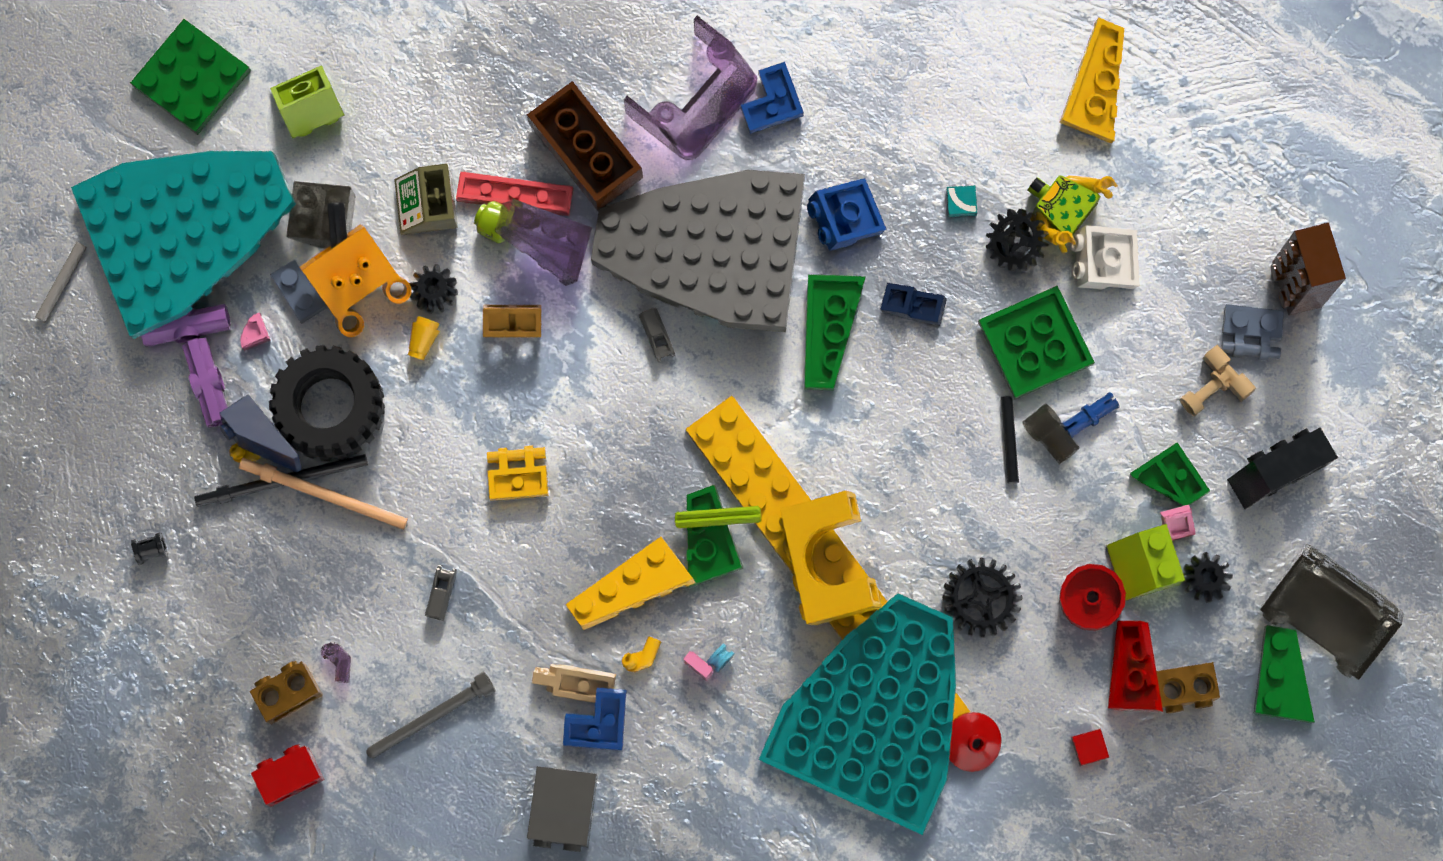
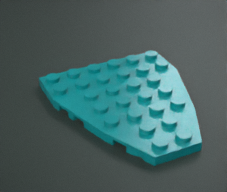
M206 151L126 162L71 187L129 336L132 339H136L187 315L193 309L191 306L203 295L207 297L213 291L212 287L224 276L228 278L261 246L259 242L270 230L274 231L280 224L281 218L288 214L296 205L277 157L272 151Z
M897 593L882 608L875 611L861 625L847 634L812 675L802 683L801 687L791 698L783 704L758 760L923 835L948 778L956 693L953 617Z

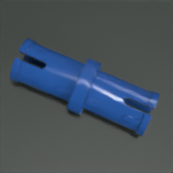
M1108 392L1091 405H1084L1081 407L1082 411L1065 422L1063 421L1061 427L1064 432L1068 431L1066 435L1071 439L1090 425L1094 427L1099 423V419L1120 407L1116 398L1112 400L1114 395Z

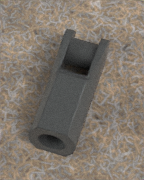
M657 308L640 313L639 318L658 363L661 362V358L671 355L674 357L673 346ZM664 338L666 345L656 348L654 342Z
M442 565L437 566L425 612L426 617L444 621L457 569L453 568L450 571L442 569ZM440 580L448 582L447 590L438 588Z

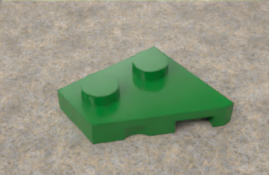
M1178 442L1130 473L1135 480L1181 506L1191 505L1210 492V489Z

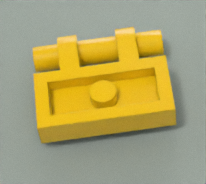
M531 445L524 446V449L508 450L507 448H498V451L487 452L488 463H499L498 470H488L490 501L549 496L547 467L535 466V459H546L545 447L534 448ZM525 460V467L509 469V462Z

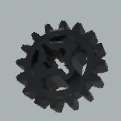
M1008 209L1007 217L1003 214H998L999 223H990L994 231L993 233H986V237L992 239V243L986 245V248L994 250L990 258L993 260L1000 259L998 262L999 267L1005 268L1007 266L1009 271L1015 272L1017 267L1021 271H1027V264L1030 266L1037 265L1036 257L1044 258L1045 255L1040 250L1042 247L1049 246L1048 243L1043 242V237H1046L1049 233L1040 229L1044 225V221H1035L1037 214L1032 212L1027 214V211L1024 209H1018L1017 213L1013 209ZM1029 227L1032 230L1033 236L1029 232ZM1015 237H1020L1019 243H1014Z

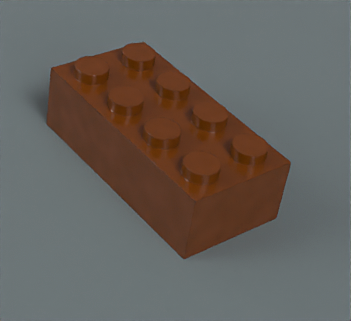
M573 81L527 114L530 127L597 211L643 178L642 167Z
M1329 222L1294 231L1271 265L1272 277L1274 281L1279 282L1281 289L1279 292L1280 304L1283 309H1287L1288 316L1322 308L1346 279Z

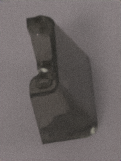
M1309 544L1303 546L1260 607V610L1263 612L1262 615L1267 621L1274 625L1278 623L1286 624L1288 622L1333 654L1338 664L1336 668L1346 677L1351 678L1353 676L1358 680L1401 627L1404 615L1403 611L1392 601Z

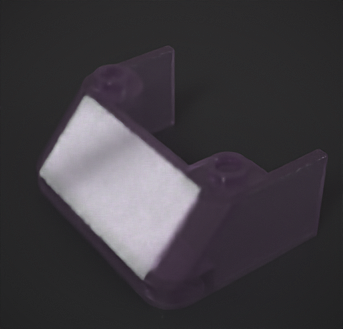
M698 15L693 19L694 35L708 45L707 58L717 70L681 110L675 104L665 101L658 103L650 112H647L629 96L623 99L625 114L684 160H693L699 157L757 88L755 72L732 42Z

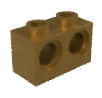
M484 304L483 337H541V305Z
M292 661L280 669L282 673L273 678L269 675L258 680L254 684L255 688L249 691L267 723L272 725L323 696L309 668L302 661L300 663ZM296 676H303L305 679L304 687L298 691H293L291 687L292 680ZM276 690L279 694V699L274 705L268 706L265 702V697L268 692Z
M1214 662L1156 671L1162 708L1166 710V713L1184 711L1183 706L1195 704V709L1213 706L1212 701L1220 698ZM1195 679H1201L1207 684L1206 694H1199L1194 690L1193 683ZM1166 684L1176 686L1178 689L1176 699H1170L1165 695L1164 687Z

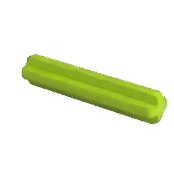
M758 506L675 513V525L677 528L759 523L762 519L761 508Z

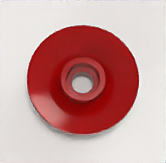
M979 712L964 713L953 720L949 760L954 766L964 771L975 772L987 768L995 761L1000 752L1002 740L1000 730L994 720ZM980 739V746L974 749L972 746L973 741Z

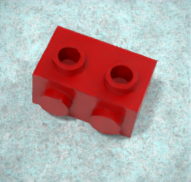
M300 744L294 745L283 751L285 756L275 761L273 758H269L256 765L257 770L253 771L251 775L267 806L272 807L325 780L309 747H300Z

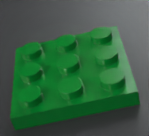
M183 19L130 84L198 135L251 72V69L194 25Z
M1058 285L978 320V324L1014 400L1093 366L1095 363Z

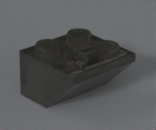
M294 181L292 196L296 205L289 212L287 238L318 248L326 249L331 244L327 205L331 202H343L345 204L347 233L351 231L356 198L351 186Z

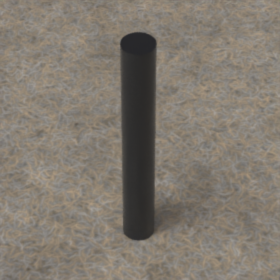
M1012 396L1001 397L1007 483L1016 484L1019 483L1013 399Z

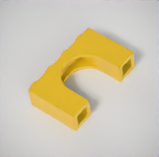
M845 490L780 509L782 517L779 519V524L783 534L787 537L788 546H786V554L789 562L793 563L795 572L792 577L796 591L800 594L802 603L799 604V611L802 619L806 620V624L820 625L882 608L874 578L865 577L831 586L818 576L813 564L815 546L825 533L833 529L862 522L855 493Z

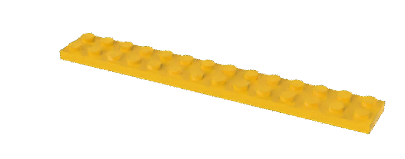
M730 396L687 427L685 431L742 507L758 506L761 508V522L755 523V525L794 575L793 563L789 562L786 554V546H788L787 537L783 534L779 524V519L782 517L780 509L807 502L811 499L735 398ZM834 530L825 533L819 539L813 553V564L816 573L825 583L833 586L869 577ZM878 589L881 605L884 606L888 601ZM879 609L831 621L829 624L840 639L843 640L847 634L856 629ZM955 693L953 720L964 713L970 712L957 693Z

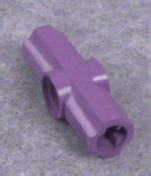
M225 304L197 310L193 308L187 315L144 334L141 338L145 347L172 341L187 343V341L196 338L200 339L202 335L231 330L230 315Z
M196 338L182 345L190 370V385L196 399H199L207 427H219L222 425L219 413L228 408L223 392L225 391V385L219 368L215 366L207 339Z

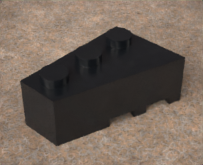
M1321 427L1312 432H1309L1308 428L1292 436L1294 441L1287 443L1284 439L1270 447L1271 452L1264 454L1263 450L1247 458L1248 465L1227 479L1244 510L1253 506L1260 499L1266 496L1270 497L1277 493L1278 490L1319 471L1338 458Z

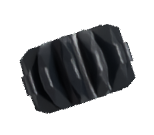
M435 264L433 271L430 272L427 266H423L425 274L421 275L414 272L413 276L418 282L409 283L411 290L414 291L411 293L410 298L412 301H417L416 306L419 310L427 306V312L432 314L435 306H437L442 313L445 311L444 303L450 306L454 304L449 296L458 295V290L453 287L457 284V280L455 277H450L451 272L448 268L440 272V266ZM437 284L439 291L434 293V291L432 290V293L430 294L428 288L431 285H433L435 288V285Z
M1208 552L1202 554L1201 560L1194 555L1191 558L1192 565L1185 564L1183 570L1190 574L1184 575V582H1190L1191 584L1185 589V592L1190 593L1194 589L1196 591L1194 600L1196 601L1203 594L1206 603L1212 602L1213 596L1220 600L1223 598L1221 590L1229 591L1231 588L1225 581L1231 580L1233 574L1223 572L1229 567L1228 562L1223 563L1221 566L1217 564L1220 560L1218 554L1211 561ZM1205 572L1210 573V579L1212 580L1208 584L1203 582V574Z

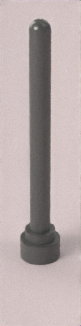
M484 671L474 677L475 680L470 683V687L370 746L366 751L368 757L375 758L476 696L480 698L493 694L496 690L491 680Z

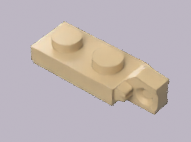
M550 664V669L535 667L532 677L533 684L547 686L546 691L552 692L553 696L593 703L596 700L597 688L614 689L616 674L561 664Z

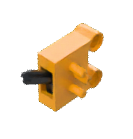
M331 202L327 205L331 245L299 268L335 317L337 329L344 336L355 337L362 332L364 321L356 310L350 308L381 285L384 295L391 302L401 304L410 298L411 286L403 277L396 273L363 225L360 224L347 233L345 204L343 202ZM396 282L403 283L404 290L402 294L392 296L390 294L391 285ZM347 316H355L357 319L355 327L344 329L342 327L343 319Z

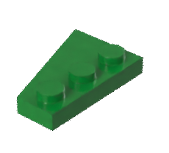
M715 485L687 494V511L723 509ZM729 525L687 528L688 572L695 581L694 584L687 586V588L744 569Z
M1270 625L1264 626L1253 714L1315 723L1296 630Z

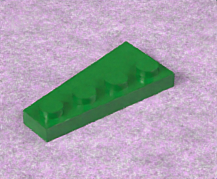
M808 275L804 390L834 391L866 276Z

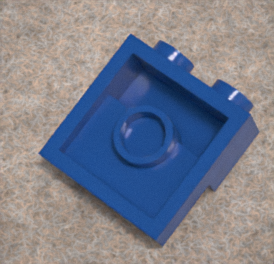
M866 178L816 190L808 199V214L812 219L816 218L819 225L818 239L821 244L827 245L829 251L854 245L858 240L882 234L886 230Z

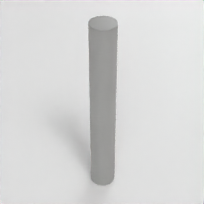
M76 242L35 318L43 322L47 321L85 252L86 246Z

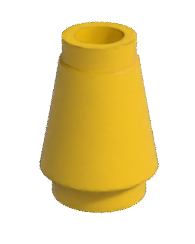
M420 316L417 317L416 322L412 323L409 356L421 360L425 359L440 332L438 330L440 323Z

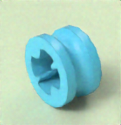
M724 643L706 662L708 665H714V671L717 673L735 654L733 651H727V646Z

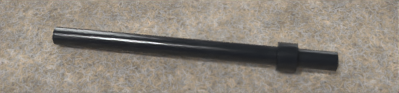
M366 454L286 474L306 481L367 466L368 461ZM263 480L232 487L224 485L216 487V491L195 495L194 499L197 507L216 502L224 504L232 502V498L285 485L274 481L268 483Z

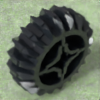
M984 558L979 559L978 567L970 559L967 561L969 570H966L963 565L959 564L957 571L960 576L953 572L949 574L950 580L955 584L945 583L943 587L951 592V594H943L942 596L943 601H951V604L944 607V612L954 610L955 614L951 616L953 617V622L958 618L962 621L957 629L962 631L965 625L970 626L969 636H973L975 628L979 629L980 638L985 637L986 629L988 628L990 634L996 636L997 625L1002 631H1006L1008 627L1004 620L1010 623H1014L1016 620L1010 611L1019 613L1021 607L1013 604V602H1019L1023 599L1022 595L1013 594L1014 591L1021 588L1020 584L1010 585L1009 583L1015 578V574L1010 573L1005 577L1003 573L1006 571L1007 566L1002 565L999 571L994 569L996 566V560L994 559L990 562L989 567H985ZM979 575L995 579L1002 587L991 588L986 586ZM971 578L973 593L966 596L965 599L958 600L960 585L966 579ZM978 589L983 595H991L986 601V607L981 600H973L979 594L977 592ZM1001 596H1006L1004 611L994 618L992 602ZM975 608L979 610L985 621L971 618L962 609Z

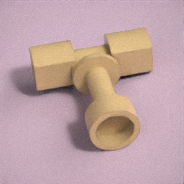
M1217 344L1203 357V360L1213 370L1210 374L1212 380L1195 394L1188 391L1180 398V402L1190 415L1196 416L1204 409L1202 403L1218 389L1223 391L1230 389L1239 401L1242 402L1255 391L1256 387L1243 373L1240 375L1236 373L1229 365L1231 359Z

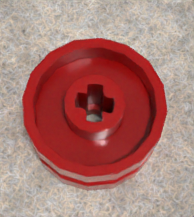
M1087 564L1077 567L1067 575L1061 586L1059 602L1063 615L1072 625L1082 630L1098 631L1108 628L1119 618L1125 607L1126 592L1122 580L1113 570L1103 565ZM1091 591L1098 595V600L1094 603L1087 600L1088 593Z

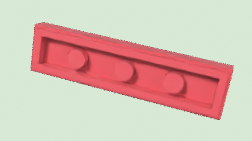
M460 171L456 201L487 205L491 201H496L511 209L569 216L574 189L573 186Z

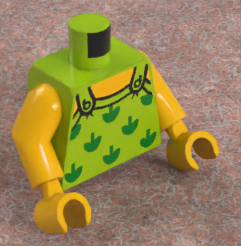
M1059 175L1053 184L1049 186L1043 180L1036 177L1027 191L1039 199L1033 213L1037 214L1035 221H1044V225L1040 229L1049 233L1043 239L1058 245L1060 251L1066 253L1068 250L1065 245L1068 242L1073 245L1076 244L1073 237L1075 231L1079 229L1101 198L1098 193L1102 192L1107 199L1112 198L1113 194L1108 188L1111 186L1118 187L1114 179L1110 176L1097 179L1068 175L1064 177Z

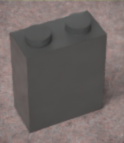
M537 766L527 839L534 841L533 846L551 848L552 843L563 844V850L581 852V847L589 846L598 779L597 774Z

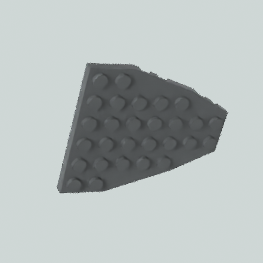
M744 170L658 188L599 208L591 255L592 265L603 271H609L613 277L620 281L623 279L635 285L638 291L677 308L681 305L693 310L697 316L704 317L706 315L718 320L722 326L786 332L805 174Z

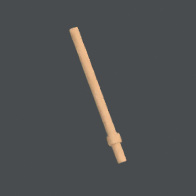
M242 458L239 469L258 475L260 480L265 482H277L403 530L407 524V518L278 471L276 466L267 463L262 465L246 458Z

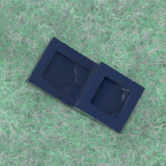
M887 283L880 310L905 319L940 326L947 298L944 295L917 291L915 287Z

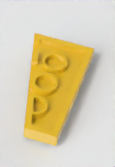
M1098 17L1094 23L1059 123L1108 143H1113L1115 141L1114 124L1115 118H1117L1118 107L1116 106L1117 91L1120 85L1119 68L1122 62L1125 28Z
M660 536L565 605L582 629L585 630L619 616V612L631 607L633 609L645 605V601L657 596L664 597L671 594L672 590L683 585L686 587L690 586L695 581Z

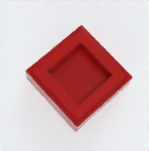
M1101 729L1071 737L1079 766L1109 758Z

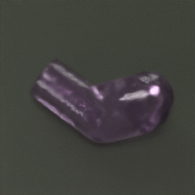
M330 642L324 644L321 648V656L324 659L327 658L336 666L335 682L350 683V655L338 643Z

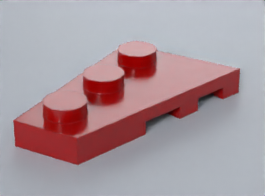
M1117 621L1108 709L1163 712L1148 622Z

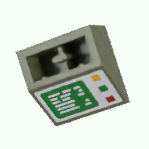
M448 163L418 167L394 179L401 235L458 228L452 173Z

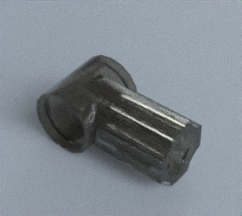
M1047 404L1042 405L1022 421L1029 435L1035 441H1040L1059 465L1080 448L1060 425V418Z

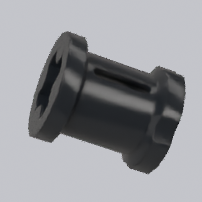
M161 532L156 533L154 537L144 540H131L133 554L138 565L144 564V561L148 559L168 556L167 546Z

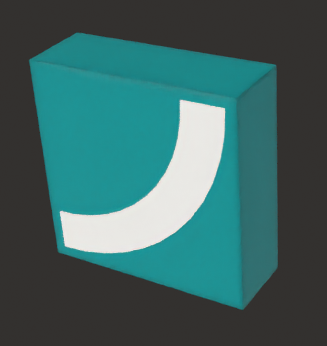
M976 185L947 187L948 217L977 216Z

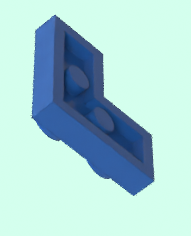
M782 62L758 70L766 97L741 105V111L749 133L752 134L803 117L804 112L786 63Z
M597 688L595 716L565 714L563 746L622 750L627 690Z

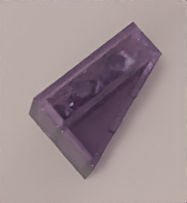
M515 199L503 203L495 232L519 251L528 254L537 261L541 268L547 269L559 278L563 285L567 286L578 281L592 227Z

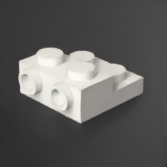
M1086 225L1075 231L1073 237L1076 244L1070 243L1072 251H1076V262L1072 267V277L1077 279V287L1093 289L1120 287L1134 289L1140 286L1137 230Z

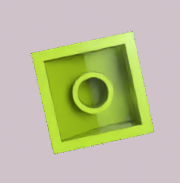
M322 65L270 88L292 139L297 136H306L313 129L322 125H331L337 122L340 117L345 116Z
M1167 524L1137 532L1106 545L1113 570L1123 582L1126 592L1125 601L1179 586L1185 581Z

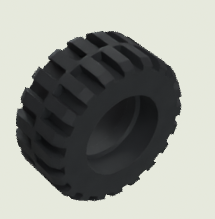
M325 345L316 346V351L312 352L307 348L300 351L301 357L296 360L290 357L286 361L288 367L284 371L279 369L275 375L278 381L276 384H271L270 394L272 395V400L269 401V410L273 413L272 420L282 436L297 452L300 451L306 457L312 459L319 457L321 461H330L331 457H337L338 460L347 458V453L353 451L354 454L362 451L360 446L365 442L370 444L375 438L373 436L375 429L380 430L382 425L380 417L382 414H385L383 389L370 366L364 360H361L356 353L350 350L345 352L342 347L334 345L332 349H327ZM325 379L344 381L351 388L354 395V404L347 418L330 428H316L307 423L301 412V403L308 389L315 383Z

